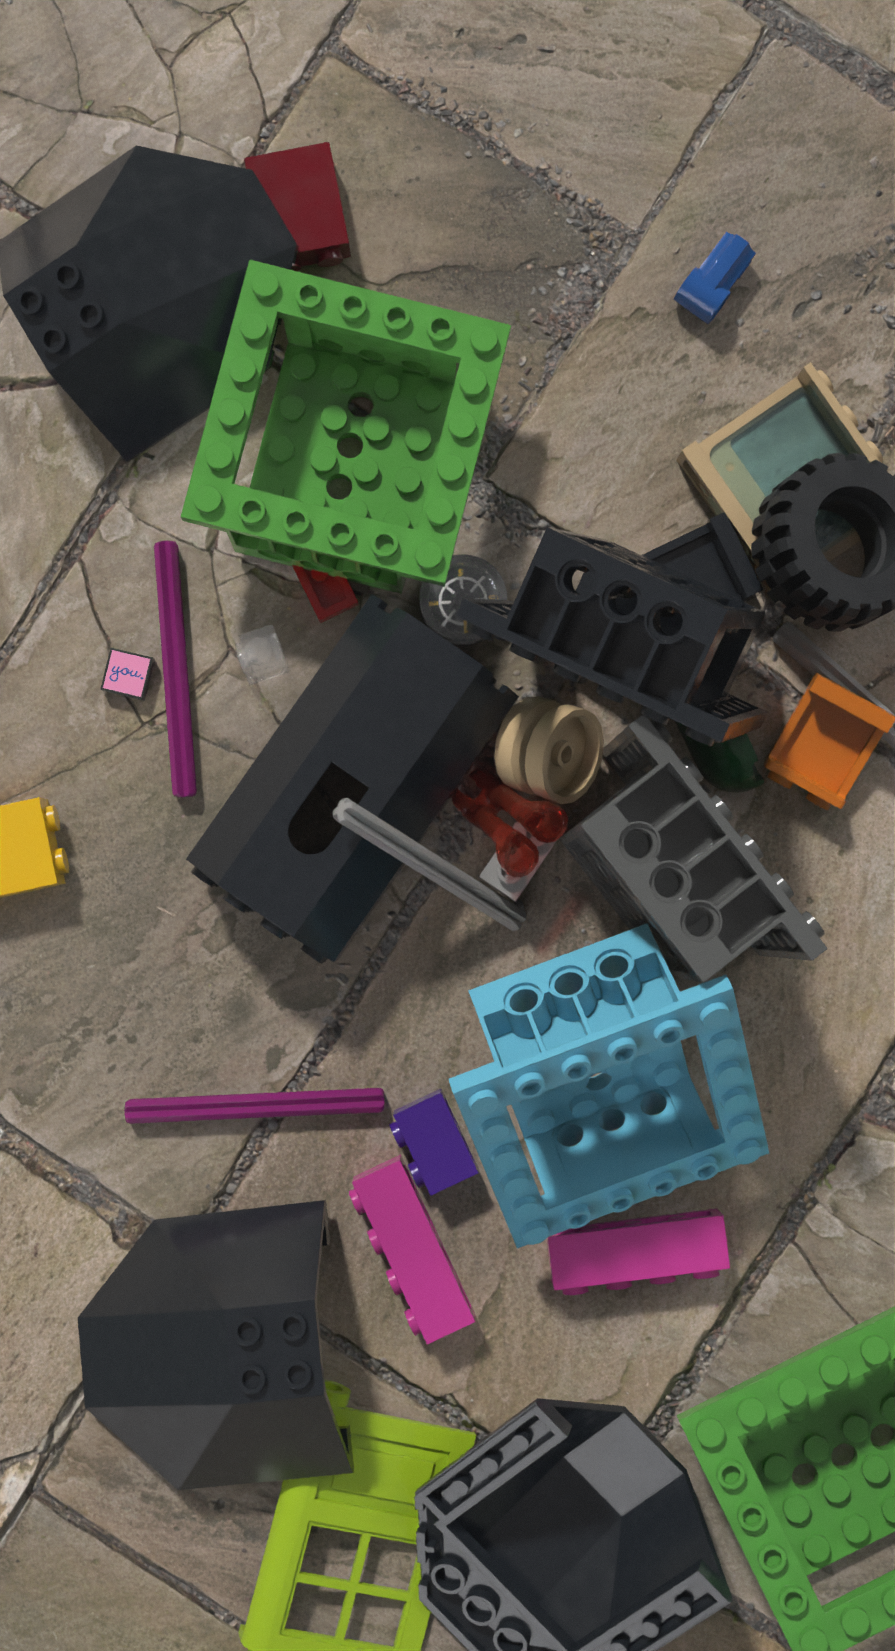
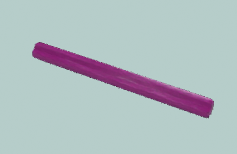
M160 541L154 544L172 794L178 798L195 796L197 786L179 548L175 541Z
M381 1088L143 1098L126 1101L124 1115L127 1123L136 1124L379 1113L384 1111L385 1095Z

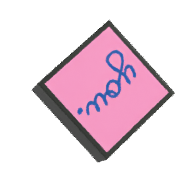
M110 648L100 690L145 701L155 659Z

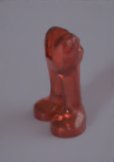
M477 768L468 776L482 790L480 794L473 800L470 796H465L456 789L452 802L467 821L482 830L495 843L497 861L502 869L512 877L526 876L534 870L539 861L537 846L519 830L499 818L497 814L503 809L538 841L551 843L558 840L567 829V813L559 805L550 801H529L514 792L509 786L503 784L502 780L497 776Z

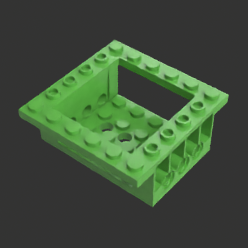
M249 260L183 505L182 521L227 532L233 549L237 553L288 566L296 565L303 567L305 570H316L328 573L329 576L344 577L348 581L400 594L403 592L406 577L445 587L511 325ZM281 318L284 321L288 344L251 484L248 488L236 485L235 480L278 319ZM365 397L373 403L374 407L369 415L357 417L349 411V405L355 398ZM346 438H355L362 443L363 449L358 456L346 458L338 451L340 442ZM338 478L347 480L352 485V491L349 496L344 499L332 498L327 492L331 481Z
M894 1306L676 1415L792 1651H844L895 1625V1569L821 1606L807 1578V1575L895 1532ZM880 1424H887L893 1430L891 1440L882 1446L873 1444L871 1442L872 1430ZM840 1444H849L854 1449L852 1460L845 1465H837L832 1462L831 1458L834 1448ZM807 1463L814 1466L815 1476L808 1484L799 1485L792 1480L793 1471L798 1465Z

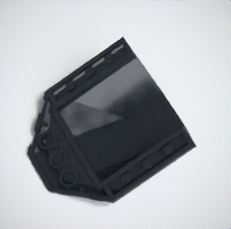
M136 145L0 240V275L3 296L47 371L127 462H130L210 409L249 260L291 270L292 264H295L299 246L253 170ZM281 318L278 319L265 371L272 366L275 353L273 346L278 325H281L282 322Z
M326 1200L155 1219L78 1316L85 1408L177 1490L354 1473L350 1425L338 1426L326 1393L317 1292L322 1246L331 1244Z
M537 1398L417 1488L415 1492V1510H418L419 1527L416 1531L417 1563L421 1564V1580L418 1585L419 1600L469 1651H657L732 1602L731 1592L687 1469L625 1406Z

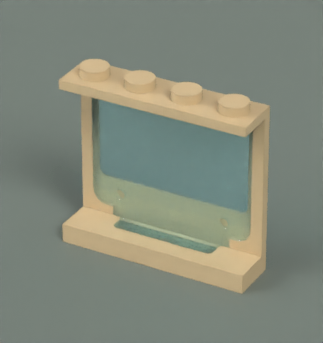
M811 362L802 368L796 378L699 444L697 441H694L681 450L677 458V462L713 514L717 516L725 512L756 575L755 569L760 566L759 559L752 558L751 543L758 539L757 536L752 534L753 522L755 518L761 515L759 514V506L764 498L772 493L774 487L806 463L815 458L822 459L827 454L840 452L846 457L851 453L866 456L867 463H871L875 459L881 463L883 462L882 454L877 446L871 441L866 442L858 431V421L854 413L846 405L841 406L832 394L834 388L828 376L822 370L816 371ZM827 510L817 511L815 519L816 539L823 555L829 562L861 541L856 530L843 517ZM766 580L761 582L767 591L771 590Z

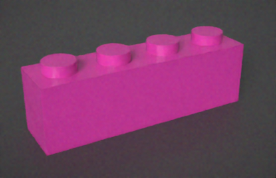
M400 1154L354 1176L352 1181L354 1189L349 1191L351 1201L358 1215L367 1214L373 1229L367 1231L368 1237L376 1254L385 1253L391 1266V1269L386 1271V1275L396 1296L403 1293L410 1309L404 1311L413 1334L416 1336L422 1333L428 1345L474 1323L475 1312L402 1155Z
M717 1208L586 1224L583 1227L570 1228L546 1238L552 1285L554 1290H562L564 1295L587 1293L589 1291L588 1286L606 1284V1289L609 1290L626 1289L632 1286V1281L649 1279L651 1284H667L676 1281L675 1275L693 1273V1278L708 1279L719 1276V1270L730 1269L724 1215Z

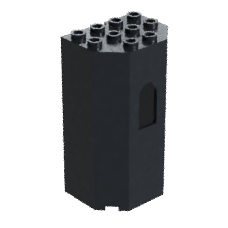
M372 594L186 858L187 861L195 866L191 871L193 875L211 887L220 886L226 890L222 897L225 901L243 913H250V911L254 913L256 911L264 917L260 922L261 926L280 939L292 936L303 943L300 949L321 964L326 962L327 959L335 962L341 957L405 865L344 825L331 844L320 853L304 854L292 845L289 838L290 823L333 762L369 787L359 802V806L417 843H420L501 727L503 719L519 698L515 692L503 684L497 690L495 688L497 680L493 677V673L407 612L399 608L394 609L391 614L385 612L384 610L388 604Z

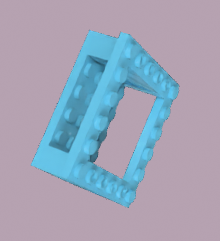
M648 924L468 990L494 1062L448 1080L517 1248L528 1244L541 1243L547 1237L570 1228L583 1227L591 1220L612 1212H623L636 1203L655 1196L668 1195L676 1188L697 1180L710 1179L718 1172L740 1164H750L759 1157L769 1154L734 989L727 975L679 991ZM694 1035L697 1038L719 1129L716 1130L690 1078L681 1040ZM508 1105H512L545 1193L540 1196L506 1107Z

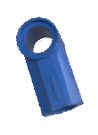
M726 232L700 268L695 267L688 275L673 300L709 325L730 296V289L742 276L756 253L745 239L737 234L734 235Z

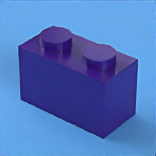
M442 1089L394 1110L393 1116L396 1121L389 1125L400 1148L408 1146L414 1162L409 1163L408 1167L418 1188L426 1185L431 1196L479 1173L478 1166Z

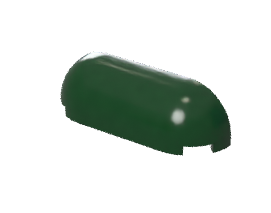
M675 721L698 770L711 785L723 791L739 793L750 791L764 784V778L759 774L754 764L759 760L747 733L722 743L714 742L712 746H709L687 736L685 731L688 726Z

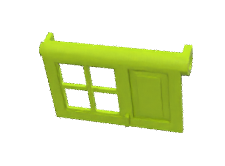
M325 1379L326 1393L338 1426L350 1425L354 1473L283 1480L246 1624H240L238 1631L240 1641L247 1648V1651H421L431 1611L419 1600L418 1585L421 1580V1564L417 1563V1556L408 1590L359 1582L371 1536L417 1545L416 1531L419 1527L418 1510H415L414 1499L417 1488L472 1448L475 1443L476 1434L475 1432L346 1407L348 1406L351 1390L342 1384ZM312 1526L361 1534L349 1580L300 1571ZM297 1582L346 1591L335 1636L285 1628ZM356 1593L405 1601L393 1646L345 1638Z

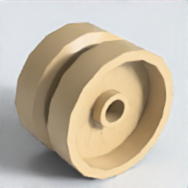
M539 696L526 697L515 704L502 721L496 737L494 753L497 774L504 785L514 790L530 795L535 794L559 804L575 802L587 792L595 780L601 765L604 748L602 726L596 715L586 709L568 704L561 705L554 700Z

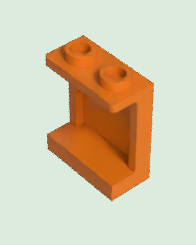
M816 672L764 760V767L771 770L767 777L788 789L792 787L793 783L808 791L806 799L825 810H829L831 805L842 810L846 803L845 798L884 732H889L895 722V716Z

